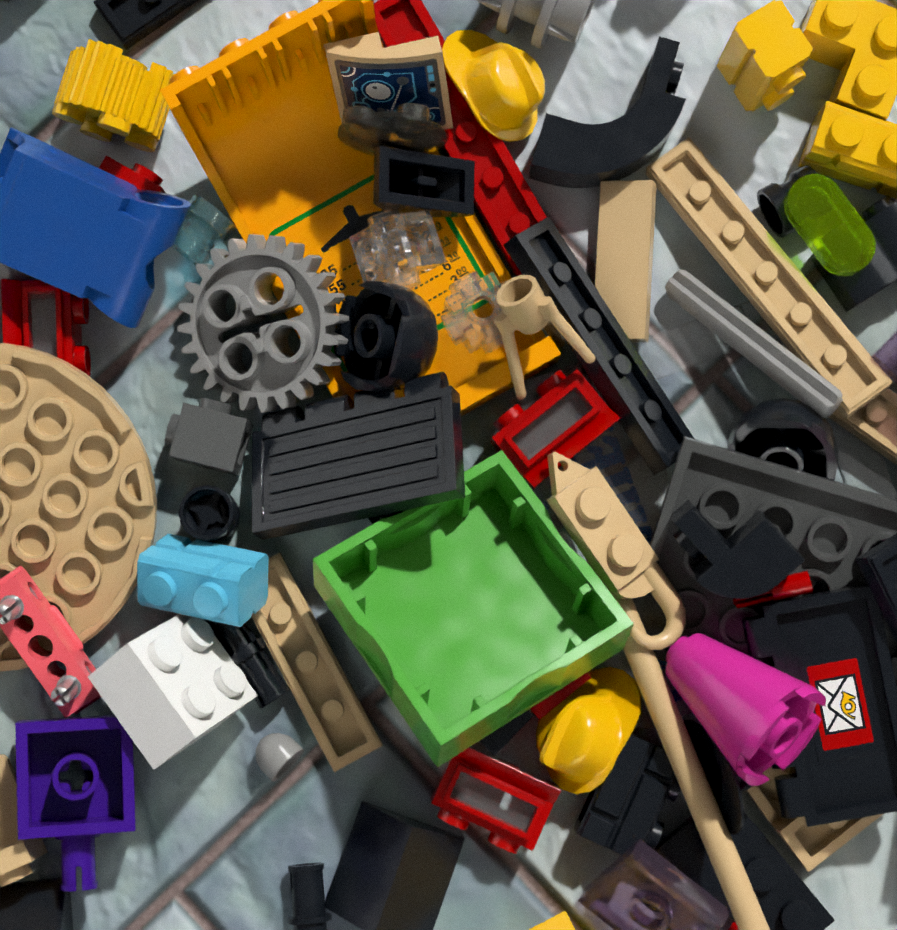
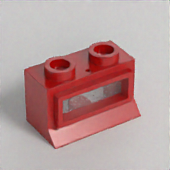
M1 279L3 343L26 346L49 353L70 363L90 376L91 355L88 345H82L81 324L89 323L90 310L88 298L77 297L41 280L19 281Z
M578 369L567 377L561 370H558L535 389L541 397L525 411L519 404H516L493 423L499 432L491 437L490 443L498 452L502 450L532 490L536 489L550 476L548 466L549 454L557 452L572 460L587 445L605 431L607 432L620 420V417L607 406Z
M469 747L448 760L432 795L431 804L440 807L437 817L442 821L467 831L470 822L490 831L487 841L503 850L517 854L520 846L532 851L534 850L552 807L562 790L557 784L549 780L545 782L523 772L519 767L501 758H493Z

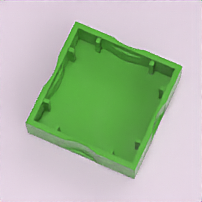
M502 450L464 471L465 498L408 509L400 514L381 519L313 558L314 587L437 767L622 651L634 625L587 561L580 557L563 540L556 530L546 507Z

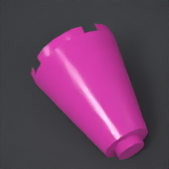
M696 633L690 637H680L666 654L667 666L665 673L667 678L737 775L750 786L762 785L770 779L762 772L774 763L782 770L790 765L803 751L818 729L821 718L814 713L816 703L825 706L826 698L815 687L702 633Z

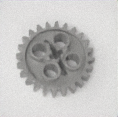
M249 234L247 243L244 239L232 238L228 240L229 252L225 249L217 248L210 250L214 266L204 263H197L195 265L198 274L203 279L201 283L185 282L184 287L194 296L193 302L180 303L178 305L180 310L190 314V322L177 326V331L191 334L192 341L186 344L181 351L187 354L196 353L199 358L190 369L192 374L209 373L203 387L206 391L217 390L223 387L220 402H236L239 398L240 410H253L258 405L261 413L276 411L277 404L281 409L292 408L296 406V396L300 400L311 399L315 396L311 383L324 385L330 382L328 375L322 368L323 366H339L342 361L331 352L333 345L347 344V338L335 333V325L349 321V316L335 313L333 306L340 303L345 298L344 293H329L327 287L335 279V273L323 272L317 274L316 272L321 264L322 257L319 255H308L303 258L304 244L290 242L286 246L285 237L270 235L266 241L264 235ZM277 276L281 278L284 286L283 296L279 302L275 300L272 294V284ZM230 294L236 301V311L232 319L226 312V301ZM299 305L303 307L301 315L263 325L259 328V332L241 333L227 341H224L222 338L223 334L229 330L262 322L265 320V315H281L295 309ZM293 328L297 330L301 341L300 348L296 354L291 351L288 344L289 333ZM245 346L249 347L253 357L252 366L249 370L245 368L242 362V352Z

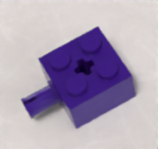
M115 715L19 720L15 723L18 840L49 837L61 840L62 884H60V890L65 892L76 891V867L78 866L81 867L82 891L98 888V881H96L95 837L105 833L136 831L133 740ZM72 760H81L82 768L92 770L93 777L84 779L81 789H71L70 780L61 779L60 772L68 770Z

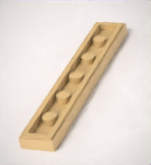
M689 137L646 167L647 177L650 180H654L660 193L790 352L841 391L843 400L837 409L845 419L890 388L893 383Z

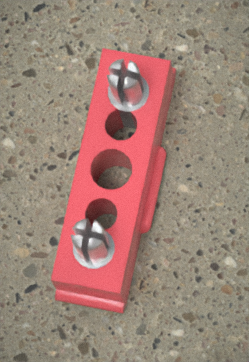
M21 565L0 579V628L63 716L67 718L73 713L77 714L101 698V695L88 678L96 668L83 651V643L59 609L48 602L26 569ZM24 615L32 619L34 626L26 622ZM38 635H43L51 640L53 651L45 650L39 645ZM56 661L62 662L66 670L60 669Z

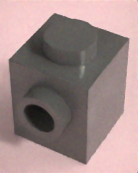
M201 398L199 406L183 402L180 415L173 414L169 420L165 435V445L171 446L169 456L177 461L240 477L253 424L246 418L230 415L232 406L223 402L207 398Z

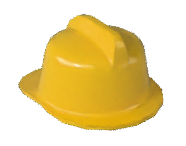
M458 30L449 35L442 46L444 67L453 83L469 104L481 126L494 137L507 142L521 141L531 134L537 123V108L542 102L545 93V79L535 59L522 49L513 47L510 44L496 42L487 35L473 30Z
M607 667L589 673L591 678L538 721L536 747L540 754L539 760L546 765L551 779L562 790L573 794L591 792L603 784L635 729L641 713V693L636 681L624 670Z

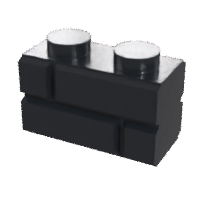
M631 734L604 783L589 792L573 828L575 832L581 837L639 862L643 851L652 853L664 829V822L657 820L666 799L674 802L681 791L664 748Z

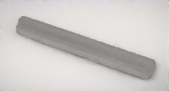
M678 270L668 280L665 289L669 298L799 401L811 407L822 418H828L840 406L843 399L842 393L838 388L689 272Z

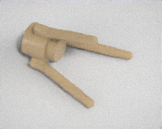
M531 275L516 276L506 281L499 288L496 294V301L502 312L494 318V322L502 335L511 380L518 399H525L527 393L514 335L516 330H519L522 334L529 335L544 329L548 336L551 335L557 347H563L566 339L585 362L591 364L595 361V355L560 314L552 298L545 297L535 277Z

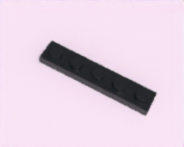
M547 217L515 235L503 245L522 275H531L536 278L545 297L552 298L560 314L595 355V361L589 364L567 342L609 408L620 417L619 423L653 475H656L669 468L676 462L683 437L686 436L693 439L694 437L550 217Z

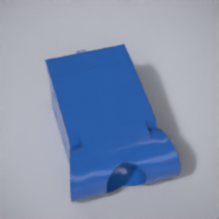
M11 127L0 153V263L77 297L89 298L99 310L114 321L126 327L137 328L155 289L154 259L175 244L191 204L189 201L175 195L137 189L135 185Z

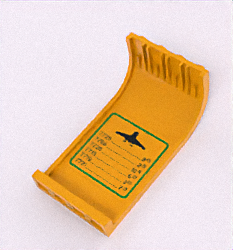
M318 0L317 4L300 13L298 11L286 12L271 22L268 31L251 40L241 38L229 43L220 51L219 58L200 68L198 66H189L180 70L170 78L168 86L160 89L195 156L246 243L249 234L264 235L266 241L270 235L285 237L286 246L290 242L305 245L303 258L308 255L321 256L322 261L316 273H335L336 277L327 289L329 293H344L345 298L340 303L333 306L335 313H339L341 305L348 295L357 296L364 289V287L359 285L365 281L398 284L411 289L429 304L435 315L438 329L437 352L431 368L425 375L442 371L446 374L449 386H452L460 394L461 417L514 387L502 335L494 322V318L502 312L496 301L497 291L512 277L476 215L467 217L394 219L373 203L375 148L383 146L440 155L427 132L417 134H375L342 127L324 44L378 32L373 0ZM279 276L275 278L272 284V292L278 302L284 292L283 282ZM299 305L285 313L287 318L291 319L301 315L303 307ZM519 330L514 331L524 381L558 362L561 352L551 335L546 337L542 330L529 335L522 334ZM333 345V346H332V349H331V352H333V353L335 354V352H334V345ZM337 356L342 361L339 366L322 367L330 379V382L325 385L333 398L348 394L354 405V394L363 390L354 389L343 379L340 371L348 372L345 366L344 356Z

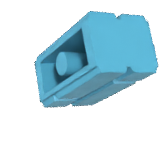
M167 534L158 540L155 546L151 545L139 554L137 561L138 602L141 606L241 627L252 617V613L258 612L267 602L269 557L266 553L198 539L192 542L188 537Z

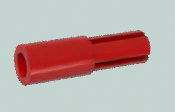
M807 570L788 575L773 589L759 596L732 599L736 608H742L772 600L778 601L812 593L813 588Z

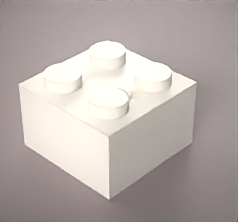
M178 614L128 642L88 676L91 683L153 770L218 727L258 696L247 681L243 671L234 663L218 641L210 625L203 619Z

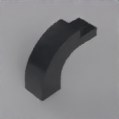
M659 36L641 95L635 105L619 118L605 123L587 124L546 113L530 164L528 178L561 187L588 188L600 186L601 181H618L629 176L650 161L667 141L686 100L685 98L675 96L684 63L675 61L680 42Z

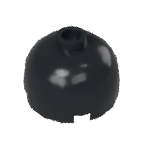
M365 281L359 285L364 287V289L357 296L348 295L341 305L339 314L349 316V321L335 325V333L348 339L347 344L334 345L335 355L344 356L345 366L348 372H340L343 379L356 390L375 392L390 388L403 390L405 382L424 376L431 368L438 345V329L435 315L429 304L407 287L394 283Z
M786 398L764 401L744 412L734 425L729 436L727 449L835 481L839 453L832 426L825 418H822L816 411L801 401Z

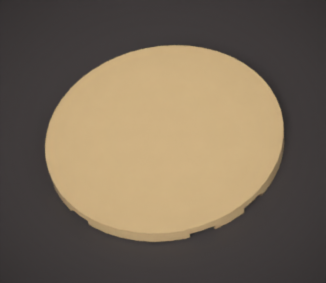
M0 343V579L20 565L24 567L48 602L59 609L84 644L98 634L127 603L137 587V561L139 554L154 543L157 522V498L150 461L143 442L129 417L118 402L89 375L49 353L26 346ZM24 615L26 622L34 626L32 619ZM0 628V672L29 668ZM38 635L39 645L45 650L53 651L51 640L43 635Z

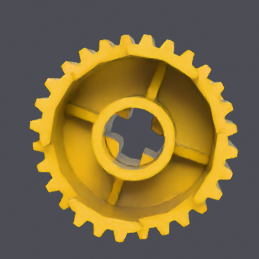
M88 39L86 48L80 46L70 52L56 95L52 115L67 122L81 125L79 130L81 133L97 140L110 142L112 135L117 134L125 137L124 142L129 146L150 153L155 152L170 109L160 89L169 85V80L174 75L173 71L155 62H152L150 70L147 71L148 68L141 62L122 55L123 49L115 47L113 44H105L101 41L95 42Z

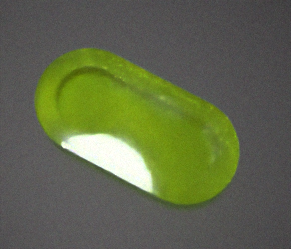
M808 174L799 178L790 187L784 199V211L788 220L827 271L838 276H850L858 273L870 263L874 256L876 242L872 231L832 179L821 174Z

